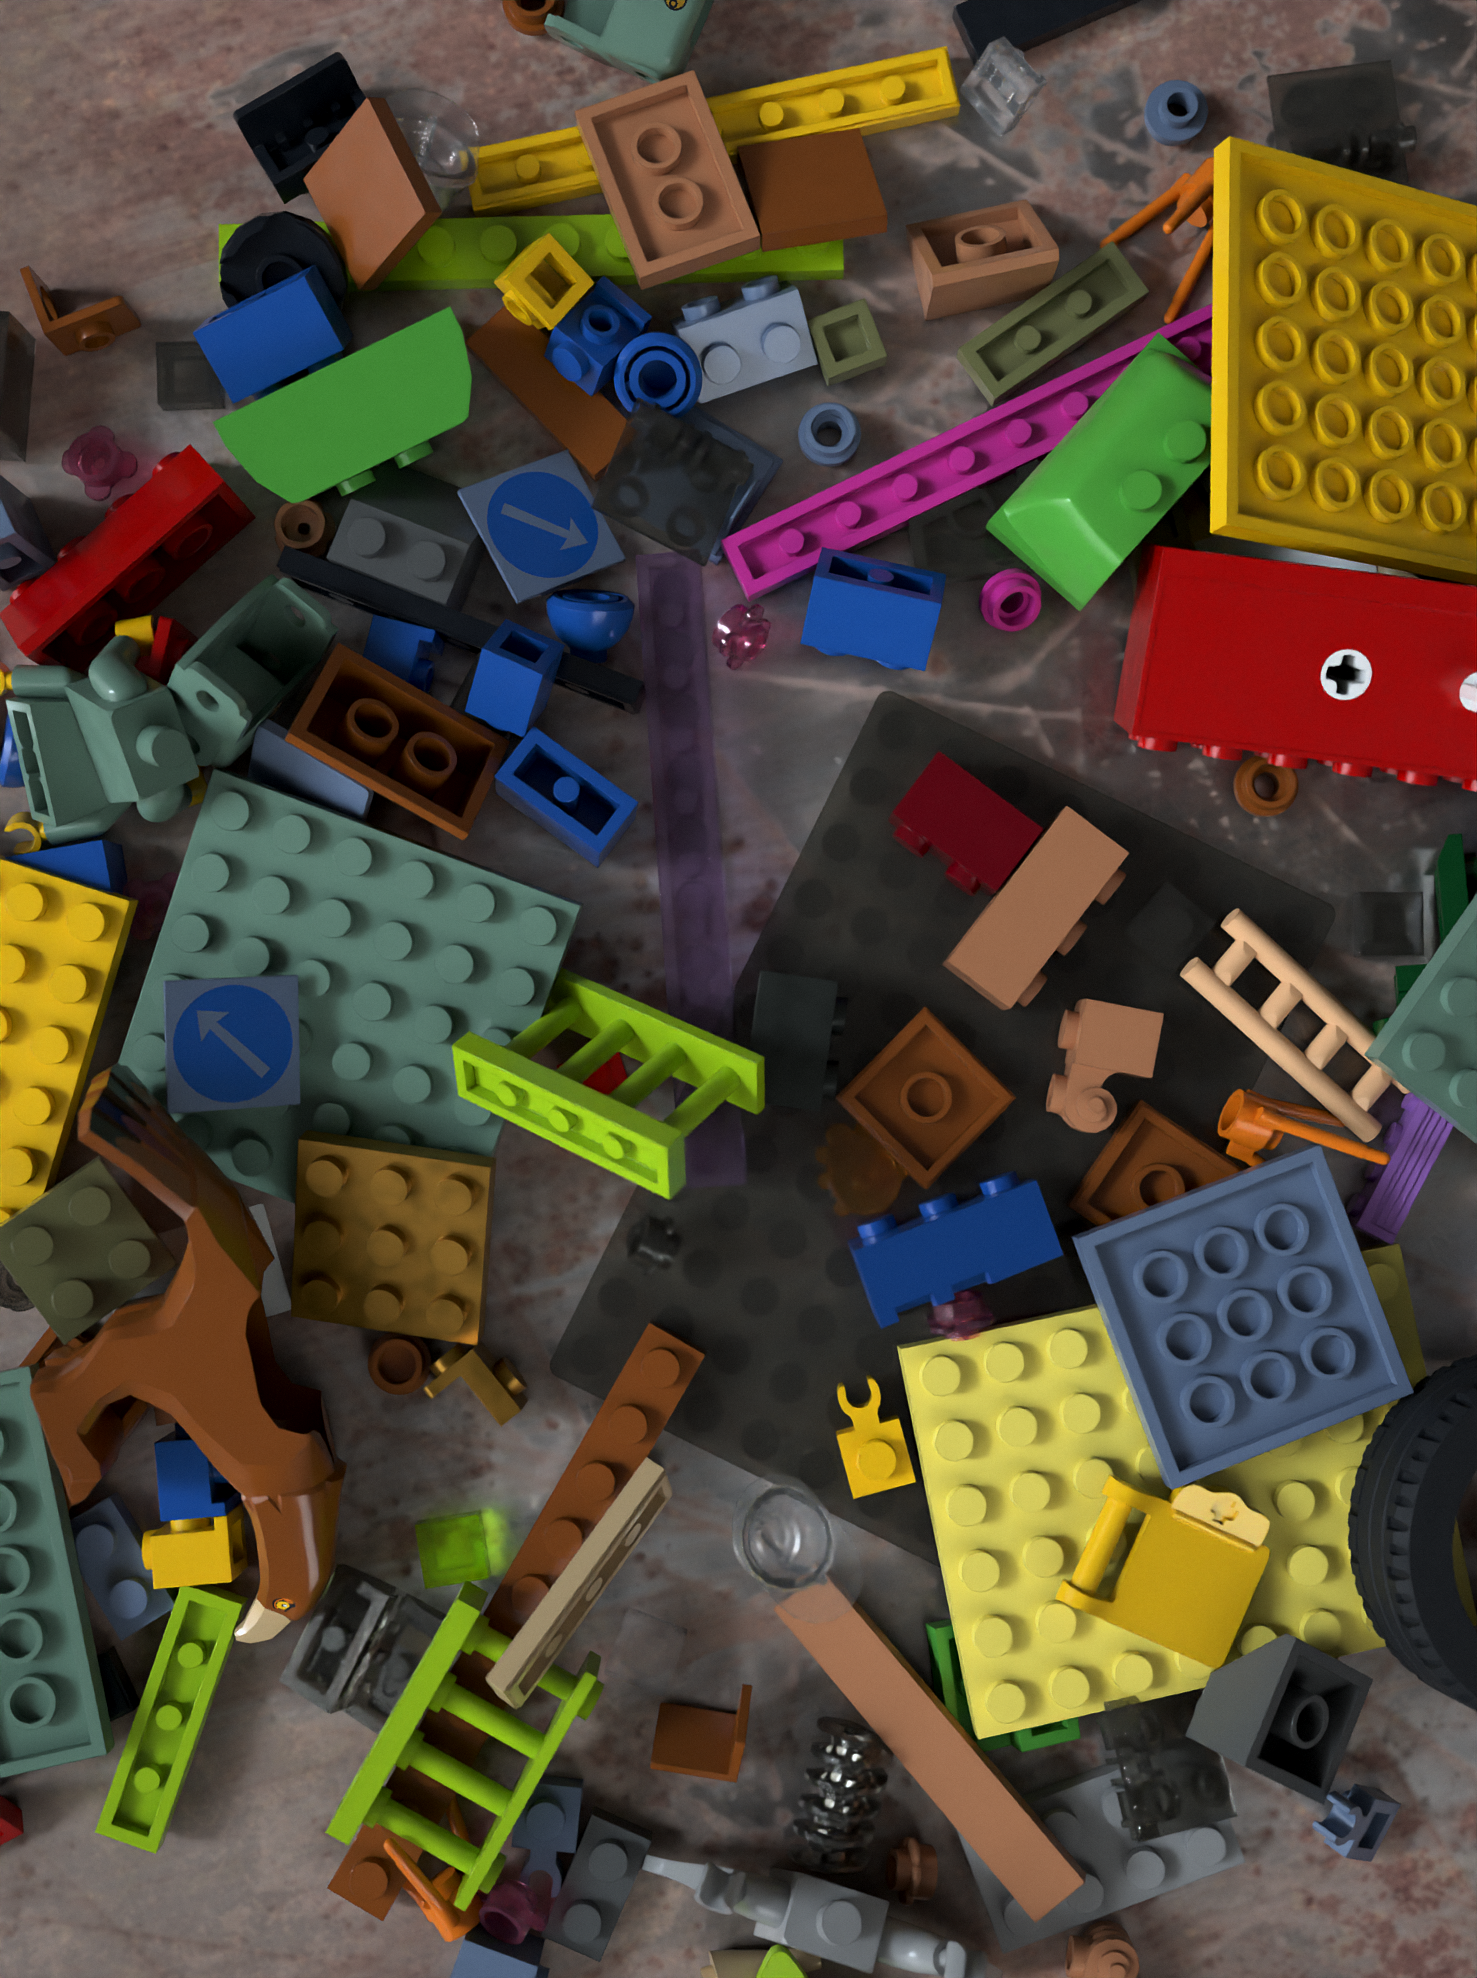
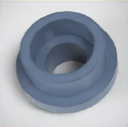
M1171 80L1157 86L1150 94L1144 109L1145 124L1151 136L1157 142L1166 146H1178L1195 139L1202 131L1208 117V105L1203 93L1195 85L1183 80ZM1167 105H1179L1187 111V115L1182 117L1174 116L1169 112Z
M832 402L818 404L811 408L800 422L798 431L800 448L804 455L817 465L824 467L842 465L854 456L859 447L861 439L859 421L850 409L841 404ZM825 428H833L839 432L841 440L835 445L828 446L821 443L817 435Z

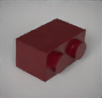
M940 751L930 761L888 819V822L897 828L892 834L896 841L920 858H923L927 852L931 853L948 866L944 876L972 897H975L979 890L988 897L994 894L1043 830L1042 827Z

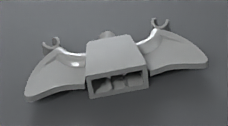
M646 1855L642 1863L641 1870L680 1882L696 1890L694 1899L702 1906L726 1915L733 1914V1911L744 1917L756 1921L754 1936L870 1974L873 1972L876 1961L903 1970L944 1978H1002L1003 1975L1001 1969L987 1962V1952L968 1950L961 1943L954 1942L917 1925L886 1915L889 1906L888 1901L803 1873L771 1868L768 1877L743 1870L717 1867L707 1861L706 1865L666 1860L651 1855Z

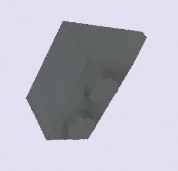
M391 460L383 462L373 472L376 481L358 489L350 498L326 558L330 563L461 612L486 551L482 538L457 494V491L462 488L407 466L399 469L397 463Z
M1286 1633L1210 1674L1203 1694L1197 1701L1193 1718L1185 1736L1262 1776L1324 1805L1373 1679Z

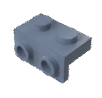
M776 275L765 276L742 285L743 295L720 303L718 296L715 295L691 301L681 307L682 316L670 320L674 334L688 343L698 357L703 379L701 392L697 400L700 404L818 364L798 288L789 281L779 282Z

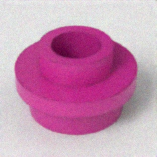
M1023 569L1003 570L991 577L983 586L978 601L980 613L986 622L994 628L1009 632L1022 630L1032 624L1040 612L1041 588L1036 579ZM1015 593L1010 600L1003 602L1005 598Z

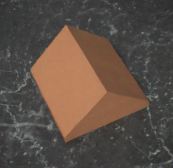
M1027 199L906 225L907 241L925 321L1030 299L1051 284L1059 263V247Z

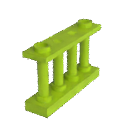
M562 967L549 1001V1010L505 1046L498 1045L470 1031L452 1044L458 1096L669 1200L686 1184L684 1138L724 1101L756 1115L765 1108L764 1056ZM567 1028L592 1039L556 1070L549 1069L530 1060ZM617 1052H621L644 1063L609 1095L602 1094L581 1084ZM670 1076L698 1088L663 1121L634 1109Z
M467 1580L347 1789L325 1832L349 1846L361 1823L371 1829L377 1823L464 1872L454 1902V1906L463 1911H466L478 1889L486 1894L491 1891L507 1859V1855L499 1852L574 1718L578 1716L586 1721L604 1688V1683L597 1680L602 1656L591 1650L576 1675L552 1663L537 1686L562 1699L543 1733L456 1684L455 1681L458 1676L449 1672L448 1669L459 1650L468 1655H471L475 1650L497 1663L513 1641L487 1626L490 1619L480 1613L488 1592ZM426 1708L436 1713L443 1708L530 1757L513 1788L509 1790L423 1741L425 1733L415 1727ZM395 1765L404 1771L408 1766H411L496 1814L497 1816L479 1848L391 1799L390 1796L393 1791L383 1786L393 1766Z

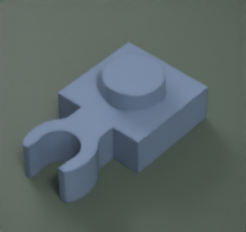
M542 1775L514 1824L511 1847L530 1849V1855L524 1861L519 1878V1888L522 1895H527L531 1873L536 1870H543L548 1872L553 1879L551 1897L556 1898L558 1896L564 1876V1867L558 1852L576 1853L584 1779Z
M1354 1784L1351 1790H1347L1342 1794L1337 1791L1330 1792L1326 1799L1333 1803L1331 1812L1322 1822L1314 1820L1312 1824L1313 1829L1325 1837L1324 1843L1343 1857L1372 1862L1401 1804L1380 1789Z

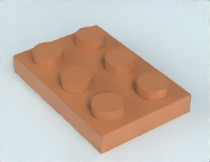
M694 70L575 111L578 130L641 290L760 249V233Z

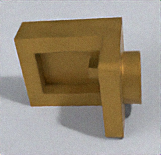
M482 1341L468 1352L460 1343L455 1345L429 1367L436 1378L423 1388L428 1397L432 1399L461 1376L501 1427L517 1415L528 1402V1399L522 1393L527 1388V1383L518 1369L506 1357H502L497 1361Z

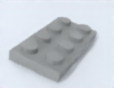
M1183 1734L1021 1796L1086 1872L1085 1883L1036 1923L957 1830L1003 1954L1246 1862L1200 1743Z

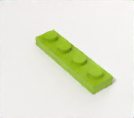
M209 1584L180 1587L95 1833L154 1854L163 1845L235 1639V1629L241 1622L249 1598Z

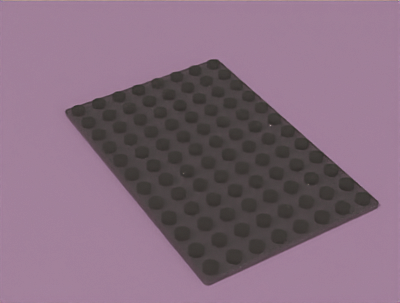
M884 691L880 693L712 1034L749 1050L760 970L838 981L836 996L848 997V1007L843 1036L831 1034L827 1060L839 1061L835 1096L926 1006L1017 1098L928 1189H923L835 1100L822 1098L820 1111L765 1104V1108L758 1115L724 1101L684 1138L686 1184L670 1200L637 1184L550 1361L551 1372L556 1377L605 1401L650 1320H654L707 1351L663 1430L941 1568L897 1346L1097 1304L1072 1236L1097 1226L1066 1206V1203L1137 1099L1143 1100L1222 1155L1228 1139L1218 1134V1122L1223 1107L1237 1089L1253 1090L1269 1057L1180 976L1182 969L1195 957L1200 958L1209 968H1212L1235 941L1221 928V923L1229 913L1239 908L1302 967L1310 972L1335 920V909L1331 904L896 692ZM938 751L942 752L1043 828L1027 852L1057 813L1066 806L1070 807L1129 852L1128 856L1118 867L1127 874L1125 879L1104 905H1101L1095 899L1079 918L1087 925L1086 930L1065 956H1062L1056 950L1040 970L1048 976V979L1026 1007H1023L1016 1001L1011 1009L1002 1011L942 965L998 890L990 897L980 890L975 897L968 895L944 876V872L948 868L947 865L929 852L923 858L916 856L892 836L897 828L888 822L891 813ZM1027 852L1023 855V857L1020 859V861L1017 863L1014 869L1018 866V864L1021 862V860L1024 858ZM1254 958L1230 987L1253 1008L1258 1010L1281 981ZM1087 998L1164 1013L1152 1078H1136L1112 1074L1102 1084L1101 1088L1107 1090L1114 1097L1117 1104L1116 1117L1107 1129L1097 1133L1080 1132L1070 1128L1059 1114L1046 1111L1047 1093L1052 1075L1054 1073L1064 1075L1066 1066L1065 1057L1067 1049L1058 1048L1059 1030L1065 1010L1074 1011L1076 1001ZM1288 1015L1277 1027V1029L1280 1032L1288 1018ZM687 1083L675 1109L698 1088ZM1016 1170L1019 1180L1026 1177L1037 1180L1063 1252L1062 1256L996 1283L987 1284V1282L956 1292L954 1293V1300L939 1306H933L930 1301L897 1313L899 1322L882 1329L880 1328L872 1313L847 1241L860 1236L857 1229L859 1224L892 1213L897 1223L921 1215L918 1204L950 1192H955L958 1201L982 1193L979 1185L981 1181ZM871 1375L876 1380L881 1394V1401L877 1411L878 1417L882 1419L898 1415L916 1482L853 1499L835 1431L854 1425L851 1417L842 1410L839 1404L837 1386L838 1383L843 1382L847 1399L851 1403L862 1404L870 1396V1388L866 1376Z

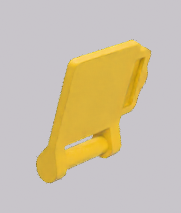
M1109 1474L1101 1491L1102 1494L1107 1495L1104 1506L1071 1581L1067 1579L1062 1580L1055 1598L1078 1610L1211 1668H1221L1270 1558V1549L1262 1544L1269 1531L1270 1521L1259 1510L1246 1505L1227 1486H1204L1193 1481L1171 1490L1168 1499L1165 1500ZM1132 1508L1146 1513V1516L1112 1594L1107 1599L1096 1593V1590Z

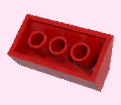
M191 444L181 452L170 453L161 459L154 467L152 478L134 494H125L115 500L106 510L105 520L87 536H79L69 541L58 553V562L40 578L29 579L15 589L10 597V604L0 612V618L18 649L28 659L39 665L66 666L82 673L91 665V662L104 647L116 637V621L146 616L256 518Z

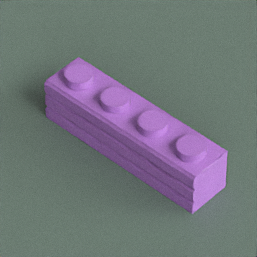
M1411 1092L1403 1098L1401 1108L1405 1110L1398 1123L1393 1122L1383 1137V1143L1386 1144L1383 1152L1390 1155V1163L1387 1165H1381L1372 1161L1369 1163L1364 1175L1368 1180L1361 1194L1355 1193L1346 1208L1351 1227L1379 1242L1390 1245L1393 1244L1454 1127Z

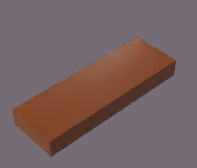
M504 305L465 342L468 351L564 450L569 451L576 463L597 482L641 441L640 433L599 391L591 397L575 382L564 378L557 371L554 364L544 357L549 339L533 324L526 325L520 322Z

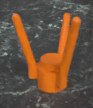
M1214 157L1205 159L1192 175L1183 173L1169 190L1100 242V249L1112 241L1115 245L1119 244L1176 201L1178 209L1164 223V233L1172 234L1185 221L1196 227H1204L1207 223L1210 225L1164 315V322L1166 324L1176 321L1213 252Z
M1237 1089L1233 1092L1224 1105L1218 1122L1219 1136L1230 1140L1226 1154L1246 1162L1251 1167L1266 1162L1255 1151H1259L1262 1148L1269 1151L1273 1150L1281 1141L1284 1132L1381 1165H1387L1391 1161L1390 1155L1386 1152L1288 1118L1292 1117L1319 1124L1344 1127L1345 1125L1331 1112L1269 1098L1250 1089L1246 1091Z
M455 1795L446 1810L451 1831L453 1834L471 1843ZM394 1838L385 1840V1850L407 1877L402 1888L418 1904L427 1920L434 1923L445 1942H451L462 1937L483 1919L488 1907L479 1895L482 1892L479 1889L466 1911L454 1906L464 1872L458 1874L454 1867H448L429 1880Z

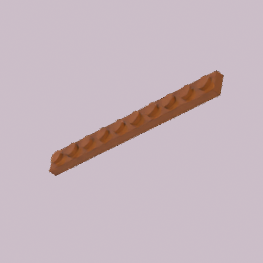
M650 1320L484 1611L483 1615L490 1619L487 1626L514 1640L639 1466L648 1457L707 1351L654 1320ZM475 1650L471 1655L462 1651L450 1671L458 1676L455 1683L504 1710L507 1703L498 1697L485 1679L496 1662ZM443 1708L438 1713L429 1709L418 1727L419 1731L425 1733L423 1741L470 1768L489 1736L486 1732ZM408 1766L405 1771L396 1767L385 1785L386 1788L393 1791L390 1796L391 1799L437 1825L456 1794L452 1789L411 1766ZM377 1823L373 1829L363 1824L327 1889L383 1921L407 1880V1877L385 1850V1840L394 1838L415 1863L418 1861L423 1849Z

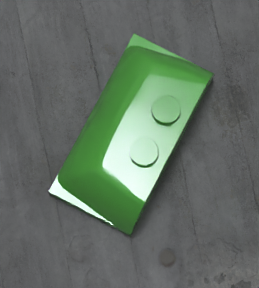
M449 306L213 421V424L226 448L255 481L290 503L305 501L334 486L337 487L340 495L343 497L376 481L371 468L393 457L400 469L433 453L434 451L428 440L460 425L468 418L472 374L462 329Z
M1158 332L992 516L985 528L1077 610L1081 611L1211 466L1212 377L1204 373Z

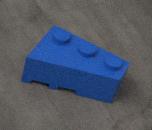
M1014 1170L981 1181L979 1185L982 1193L958 1201L955 1192H950L918 1204L921 1215L897 1223L892 1213L859 1224L857 1229L860 1236L847 1241L872 1313L880 1328L882 1329L899 1322L897 1315L899 1312L930 1301L933 1306H939L954 1300V1293L984 1282H987V1284L996 1283L1062 1256L1063 1252L1037 1180L1030 1177L1019 1180L1017 1172Z

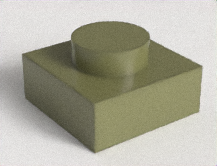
M865 298L807 320L817 361L827 386L886 365L887 353Z

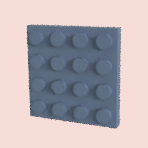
M1309 1144L1072 1236L1164 1485L1171 1490L1414 1393L1322 1147L1319 1144Z

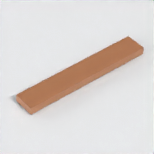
M825 1563L777 1603L773 1609L1035 1923L1085 1883L1086 1872Z

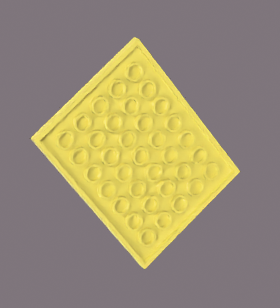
M1393 1242L1392 1245L1381 1243L1362 1247L1360 1251L1413 1389L1420 1380L1427 1376L1400 1244ZM1097 1304L898 1345L900 1365L972 1727L978 1740L1205 1688L1210 1674L1218 1669L1197 1662L1055 1598L1062 1580L1067 1579L1071 1581L1104 1506L1107 1495L1102 1494L1101 1491L1109 1474L1165 1500L1168 1499L1171 1489L1165 1486ZM1399 1399L1196 1480V1482L1204 1486H1227L1246 1505L1256 1508L1270 1521L1269 1531L1262 1544L1270 1549V1558L1226 1660L1221 1667L1286 1633L1333 1658L1386 1646L1385 1640L1378 1636L1373 1628L1372 1621L1367 1617L1363 1608V1599L1358 1595L1355 1586V1575L1352 1574L1350 1564L1351 1550L1348 1548L1350 1530L1348 1527V1513L1351 1507L1350 1498L1355 1485V1476L1362 1462L1364 1451L1367 1445L1370 1444L1372 1435L1378 1425L1382 1424L1385 1415L1392 1406L1397 1405ZM1132 1508L1096 1590V1593L1107 1599L1112 1594L1146 1516V1513ZM1456 1519L1452 1550L1455 1580L1466 1613L1472 1624L1476 1626L1477 1615Z

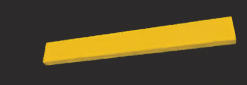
M947 46L706 98L732 164H737V146L859 128L861 135L866 136L958 116L961 106ZM577 126L461 151L476 218L493 217L603 193Z

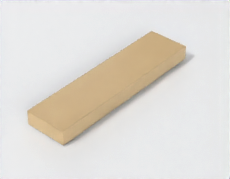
M648 1457L645 1458L485 1678L498 1697L516 1710L518 1707H522L672 1497L673 1491L663 1467Z

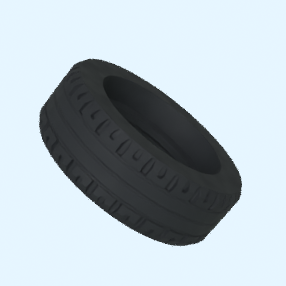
M1474 1354L1472 1357L1456 1360L1450 1367L1443 1366L1435 1370L1431 1376L1424 1377L1413 1388L1414 1393L1400 1398L1397 1405L1392 1406L1385 1415L1382 1424L1378 1425L1372 1435L1370 1444L1367 1445L1364 1451L1362 1462L1355 1476V1485L1350 1498L1351 1507L1348 1513V1527L1350 1528L1348 1548L1351 1550L1350 1564L1352 1574L1355 1575V1586L1358 1595L1363 1599V1608L1367 1617L1372 1621L1373 1628L1378 1636L1385 1640L1388 1650L1393 1656L1398 1658L1408 1671L1416 1674L1417 1678L1422 1682L1477 1711V1630L1466 1613L1457 1589L1452 1553L1453 1533L1460 1503L1468 1484L1477 1471V1354Z

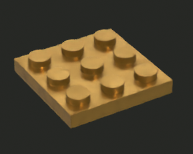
M306 1130L298 1139L291 1317L478 1346L484 1335L497 1158Z

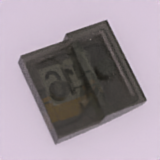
M344 1563L337 1564L279 1681L328 1714L342 1710L379 1735L446 1614L381 1579Z

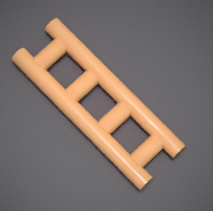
M1239 908L1233 910L1221 923V928L1235 939L1232 945L1212 968H1209L1200 958L1195 957L1185 965L1180 976L1364 1143L1371 1141L1381 1131L1382 1124L1368 1112L1369 1109L1391 1083L1403 1094H1408L1410 1091L1364 1056L1377 1037L1375 1033ZM1254 958L1281 981L1258 1010L1253 1008L1230 987ZM1300 1000L1326 1023L1304 1052L1277 1029ZM1345 1042L1351 1045L1371 1064V1067L1349 1093L1323 1071Z

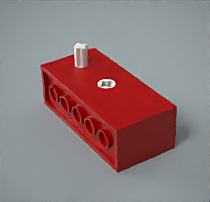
M1143 543L1113 720L1129 733V739L1138 741V747L1150 750L1176 752L1178 742L1191 743V747L1203 749L1202 755L1218 759L1240 761L1242 760L1243 750L1254 751V755L1267 758L1268 764L1280 767L1307 769L1308 758L1317 759V763L1332 766V772L1343 775L1371 778L1373 768L1378 767L1382 772L1397 775V780L1402 782L1437 786L1440 775L1443 776L1442 779L1462 783L1461 788L1477 792V586ZM1329 666H1334L1332 672L1327 671Z

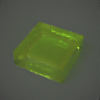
M481 1510L417 1521L415 1531L425 1589L465 1583L466 1580L471 1582L489 1578L491 1569Z

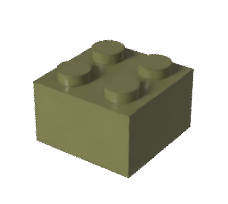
M100 1155L0 1223V1261L64 1345L177 1266L174 1255Z

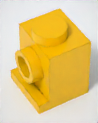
M547 233L527 245L493 283L505 294L502 297L504 305L520 322L526 325L533 324L538 330L544 327L552 330L595 282L550 233Z
M243 1503L236 1506L226 1516H216L211 1519L210 1517L173 1520L160 1529L146 1530L142 1539V1560L144 1567L147 1570H152L153 1588L162 1589L227 1583L235 1580L248 1567Z

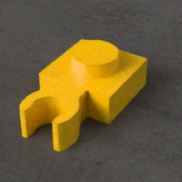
M871 1375L866 1376L870 1388V1396L862 1404H854L847 1399L843 1382L838 1383L837 1386L839 1404L842 1410L851 1417L854 1425L835 1431L853 1499L916 1482L898 1415L882 1419L878 1417L877 1411L881 1401V1394L876 1380Z

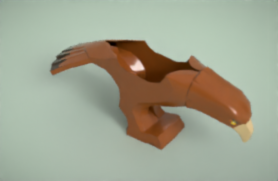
M117 1063L100 1072L91 1080V1086L85 1094L86 1100L78 1112V1140L129 1173L175 1211L186 1224L189 1242L182 1263L165 1293L124 1302L114 1311L94 1339L77 1348L64 1346L54 1350L44 1360L47 1367L37 1370L30 1384V1397L72 1505L85 1500L97 1482L105 1476L118 1459L124 1438V1430L121 1419L110 1407V1403L131 1395L166 1411L175 1418L213 1466L241 1494V1500L250 1514L254 1527L259 1557L260 1584L258 1593L245 1619L235 1629L236 1641L251 1644L270 1640L291 1621L300 1620L316 1606L335 1565L341 1495L347 1463L336 1455L322 1391L291 1383L275 1361L267 1317L261 1298L264 1272L275 1257L248 1205L236 1187L208 1154L191 1137L184 1133L172 1116L166 1113L163 1105L130 1068Z

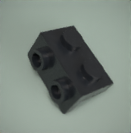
M336 52L233 113V118L250 149L284 204L301 194L309 193L303 180L304 177L361 106L366 96L360 89L344 56L340 52Z

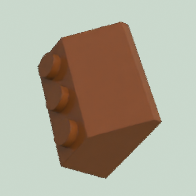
M339 642L312 685L285 738V741L463 841L470 833L510 741Z

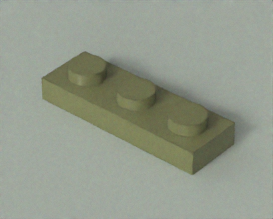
M1112 241L959 347L956 358L993 407L1144 302L1149 290Z

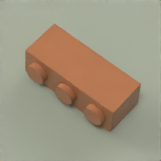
M1064 807L1050 822L942 965L1002 1011L1011 1009L1016 1001L1023 1007H1026L1048 979V976L1040 970L1055 950L1062 956H1065L1086 930L1087 925L1079 918L1095 899L1101 905H1104L1125 879L1127 874L1118 867L1128 856L1129 852L1070 807Z

